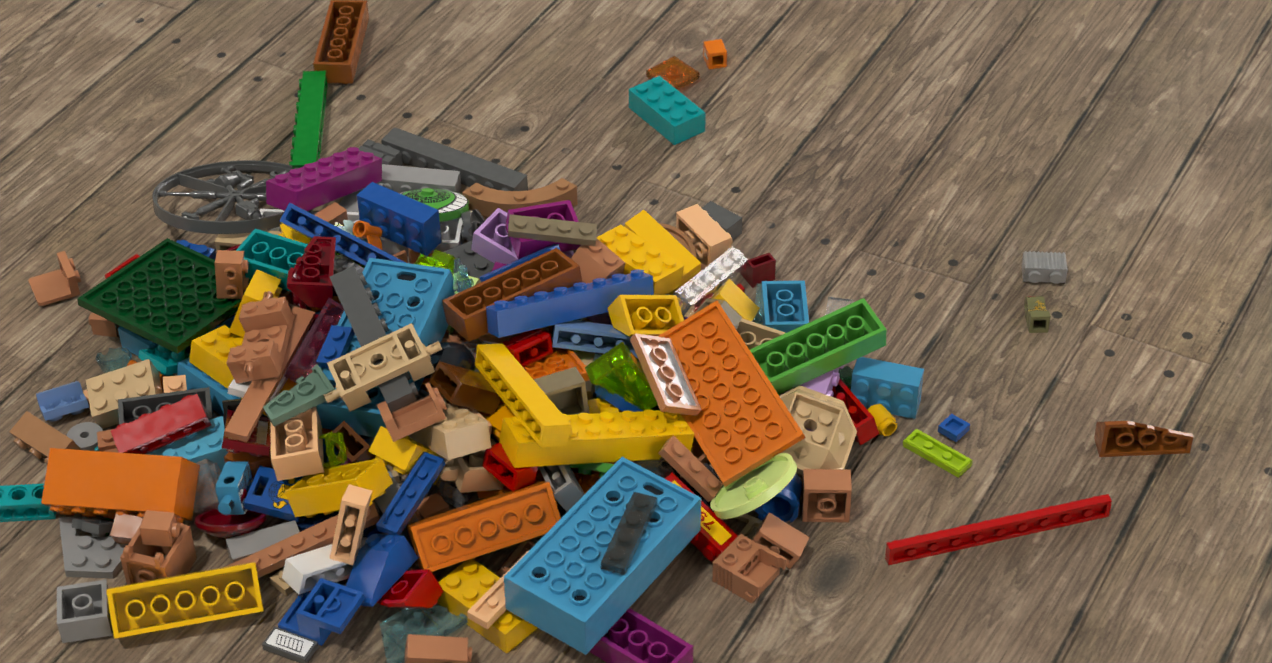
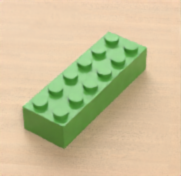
M863 298L750 349V352L779 395L886 346L887 329Z

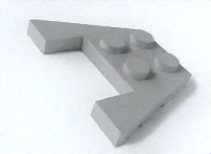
M60 517L59 523L66 577L114 579L122 568L120 557L126 544H118L112 537L79 536L81 529L72 528V518H81Z

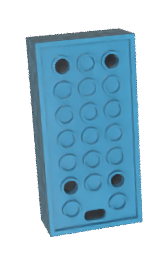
M369 258L363 270V275L367 282L364 288L369 287L375 300L371 301V303H377L382 314L378 318L379 320L384 318L389 331L385 332L386 335L412 323L421 343L426 347L428 344L437 341L441 342L449 325L446 321L442 300L459 293L451 270ZM344 310L337 326L352 327ZM355 334L347 353L361 347ZM320 367L336 390V383L330 369ZM411 377V379L408 380V383L410 384L414 382L416 389L419 392L425 378L423 377L417 381H413ZM379 385L366 391L371 400L370 403L351 412L341 398L329 404L326 401L317 405L316 408L322 428L334 430L345 421L357 434L376 437L380 426L386 427L377 404L385 401Z
M621 457L504 576L506 610L586 655L701 530V497Z

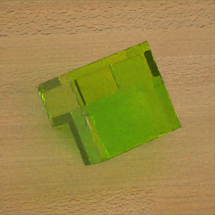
M436 249L431 257L420 254L415 262L417 265L450 269L452 275L461 263L453 255Z

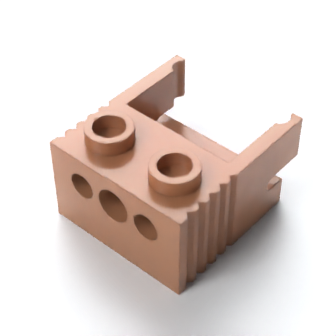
M740 534L713 561L712 582L721 585V587L728 589V591H732L735 595L752 604L779 575L780 568L783 570L786 568V558Z

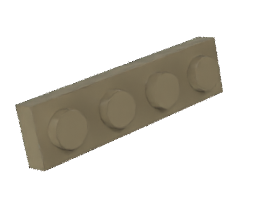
M509 215L508 237L595 246L597 224Z

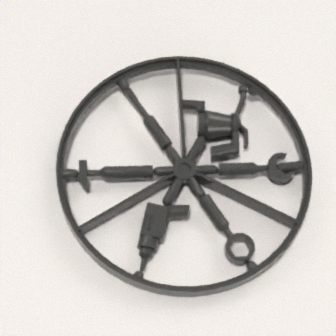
M239 160L192 167L167 177L155 187L152 194L154 212L161 221L170 226L197 233L241 234L251 233L254 229L263 231L280 227V224H283L279 220L284 212L262 218L258 208L259 201H266V181L275 178L276 175L288 173L292 170V166L270 161ZM242 173L270 174V179H263L254 183V176ZM223 174L215 180L209 179L204 181L199 179L207 176ZM178 185H181V186H184V187H187V188H191V189L197 190V191H193V192H191V193H190V192H168V193H167V191H169L170 189H172V188H174V187H176V186H178ZM165 196H188L193 199L220 198L198 208L192 214L183 212L182 216L172 214L161 208L158 204L159 198ZM234 206L236 207V215L245 219L241 221H226ZM223 207L215 221L199 220V216Z

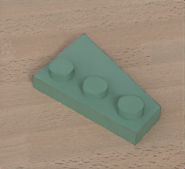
M318 364L311 368L312 373L307 377L301 376L297 379V385L292 389L282 391L263 407L273 426L326 402L324 394L335 390Z

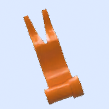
M357 221L353 225V234L359 238H367L369 244L382 250V242L380 240L382 229L372 226L365 221Z

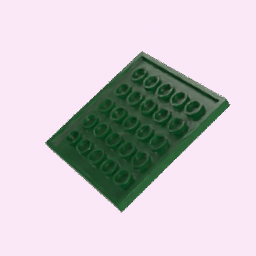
M168 238L77 298L78 306L177 354L191 345L192 340L206 334L235 313L242 300L217 298L215 260Z

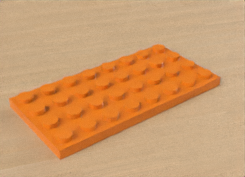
M718 300L658 336L671 339L702 409L697 416L681 415L694 432V437L725 487L806 438Z

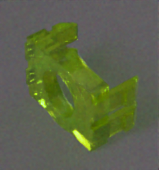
M329 432L321 435L319 439H325L326 453L329 463L323 465L329 468L346 463L347 456L343 433ZM336 443H338L340 447V453L338 456H336L334 453V445Z

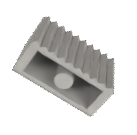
M1039 251L1023 252V282L1066 283V254L1064 252L1062 254L1060 252L1044 253L1043 251L1041 253Z

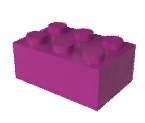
M566 200L510 209L507 212L505 228L508 233L510 214L579 221L571 201ZM509 237L518 259L553 244H559L561 252L577 250L581 246L579 244Z

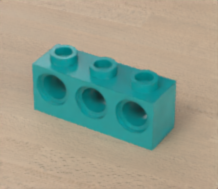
M44 483L0 486V522L55 519L56 512L50 511L49 506L41 504Z

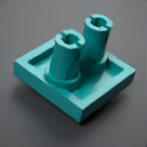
M160 345L155 348L139 350L138 358L142 361L150 359L156 369L165 376H172L173 373H177L178 363L190 357V354L186 352V348L177 354Z

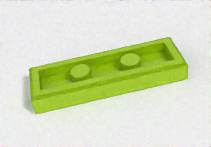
M915 429L903 440V447L958 478L972 466V459L918 429Z

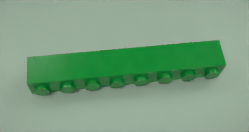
M303 71V77L299 79L300 90H298L297 113H295L296 125L293 126V149H291V161H289L292 169L304 167L305 164L314 163L320 159L328 90L326 71Z

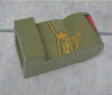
M1025 297L1024 310L1029 333H1047L1051 316L1046 309L1044 297ZM1038 321L1041 322L1043 325L1040 327L1033 326V322Z

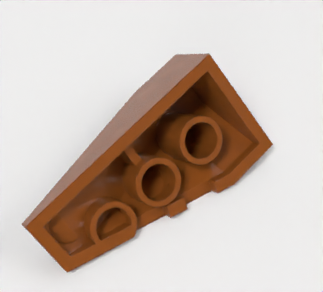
M1131 421L1097 422L1094 440L1099 457L1185 454L1191 451L1193 434Z

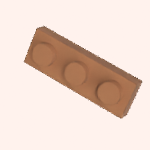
M674 435L666 441L659 451V454L708 502L714 499L723 483Z

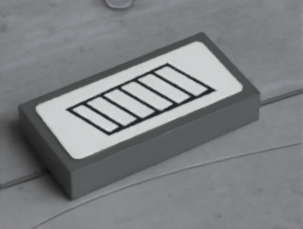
M274 627L262 643L263 650L296 662L308 663L318 649V642Z

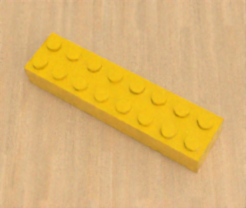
M648 409L636 412L563 414L572 426V435L569 437L568 446L540 448L516 416L512 418H503L499 443H501L514 468L617 462L621 457L630 461L664 459L659 454V451L673 435L691 452L694 432L681 414L661 412V410L654 411Z

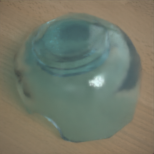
M124 347L109 348L106 355L99 352L95 359L104 373L126 367L129 361L132 360V355Z

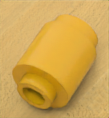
M882 404L872 405L868 408V411L875 419L880 435L890 436L896 431V419Z

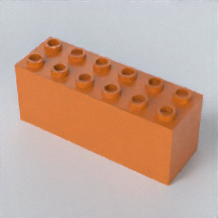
M50 448L41 504L49 506L50 511L60 512L61 515L74 516V513L82 514L81 516L95 518L96 515H103L104 518L115 519L116 513L118 515L126 514L144 517L146 510L175 513L176 522L183 524V520L192 521L200 465L177 456Z
M541 480L514 492L512 490L407 524L406 527L413 549L418 556L417 562L420 570L430 569L433 572L544 535L561 517L550 482Z

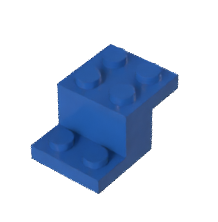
M320 578L311 592L300 594L279 622L278 628L317 641L318 645L322 646L332 631L338 634L343 632L364 601V592Z

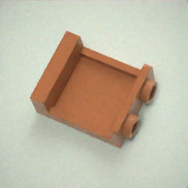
M426 383L429 396L392 413L386 401L377 404L393 442L446 419L443 410L447 408L437 387L432 389L430 383Z

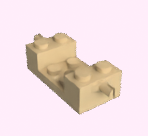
M411 323L328 362L327 365L336 383V390L324 394V397L328 404L341 398L351 412L371 402L366 392L369 389L408 371L413 381H417L435 372L431 364L430 355L443 349L439 341L427 347L421 343ZM384 359L382 363L373 365L376 360Z

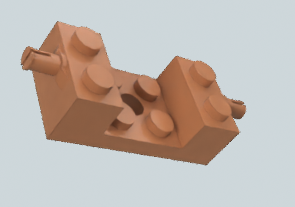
M265 291L261 301L248 302L242 305L239 320L245 331L242 346L230 348L226 363L236 384L277 377L281 373L294 315L285 297L273 298L272 292Z

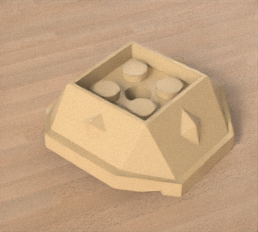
M801 385L780 395L783 403L806 437L782 452L792 456L797 464L796 473L803 475V469H844L857 433L844 401Z

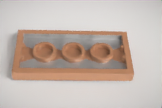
M635 333L630 338V341L661 412L697 416L702 409L671 339Z

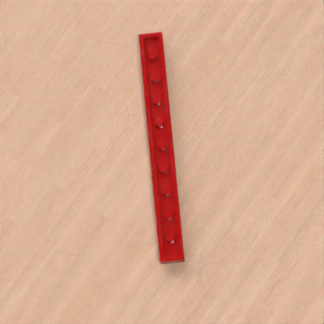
M1108 494L1094 496L1065 504L894 540L886 544L885 560L889 566L1109 517L1112 500Z

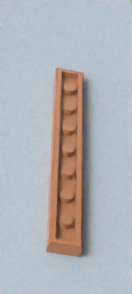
M293 307L294 320L280 376L253 380L224 430L225 437L243 442L248 441L264 412L263 407L269 403L314 321L315 312Z

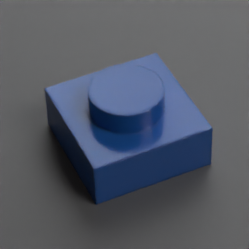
M954 414L948 416L938 425V432L954 442L962 438L970 429L968 422Z

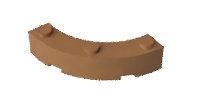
M563 178L550 185L527 191H502L475 183L462 192V195L469 200V210L477 209L484 219L489 217L497 208L507 213L510 209L570 200L573 207L578 205L577 186Z

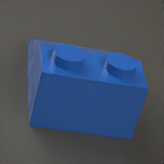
M373 534L366 539V543L359 549L346 587L364 592L365 599L360 606L373 607L418 559V556L405 536Z

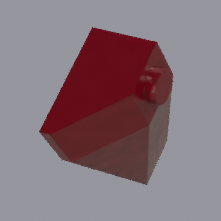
M314 236L306 246L303 256L298 257L294 268L291 267L288 271L287 288L309 307L319 309L332 308L333 284L330 276L334 275L336 237Z

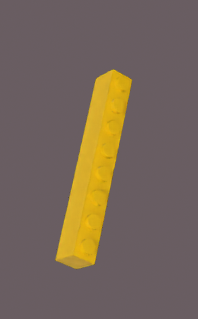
M503 343L477 345L475 367L540 448L568 446L569 437L572 435L571 423L563 416Z

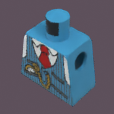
M226 461L215 486L219 502L218 510L221 514L242 515L248 511L244 509V501L253 482L248 461Z

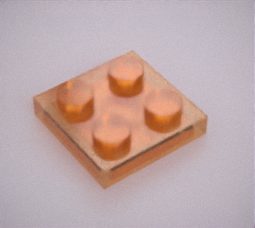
M675 56L646 70L647 78L653 79L660 75L677 90L699 79L698 71Z

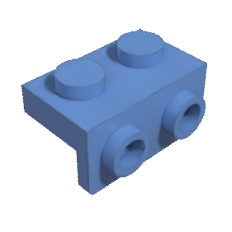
M79 381L36 394L40 411L45 421H57L63 415L69 413L72 415L84 412L85 408H89Z

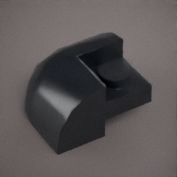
M439 342L443 350L430 355L434 370L439 361L472 371L475 368L473 353L463 344ZM432 373L425 376L424 378H430Z

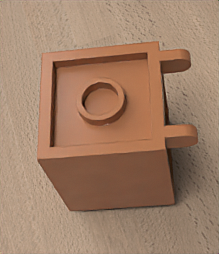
M179 523L180 533L178 537H175L172 547L143 545L140 529H138L130 543L124 547L123 554L120 557L127 585L188 574L197 559L190 526Z

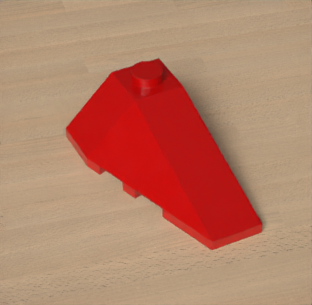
M430 569L406 571L377 603L392 608L428 609L437 604L438 598L444 590Z

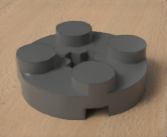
M477 209L461 214L463 220L461 235L468 242L473 240V233L485 222L482 214Z

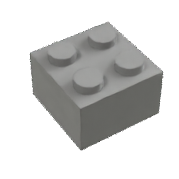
M107 580L57 587V626L62 643L112 636V622L106 589H108Z

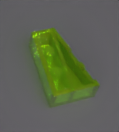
M623 342L585 367L592 384L607 389L611 394L623 397L624 401L633 404L641 410H650L658 405L640 362Z

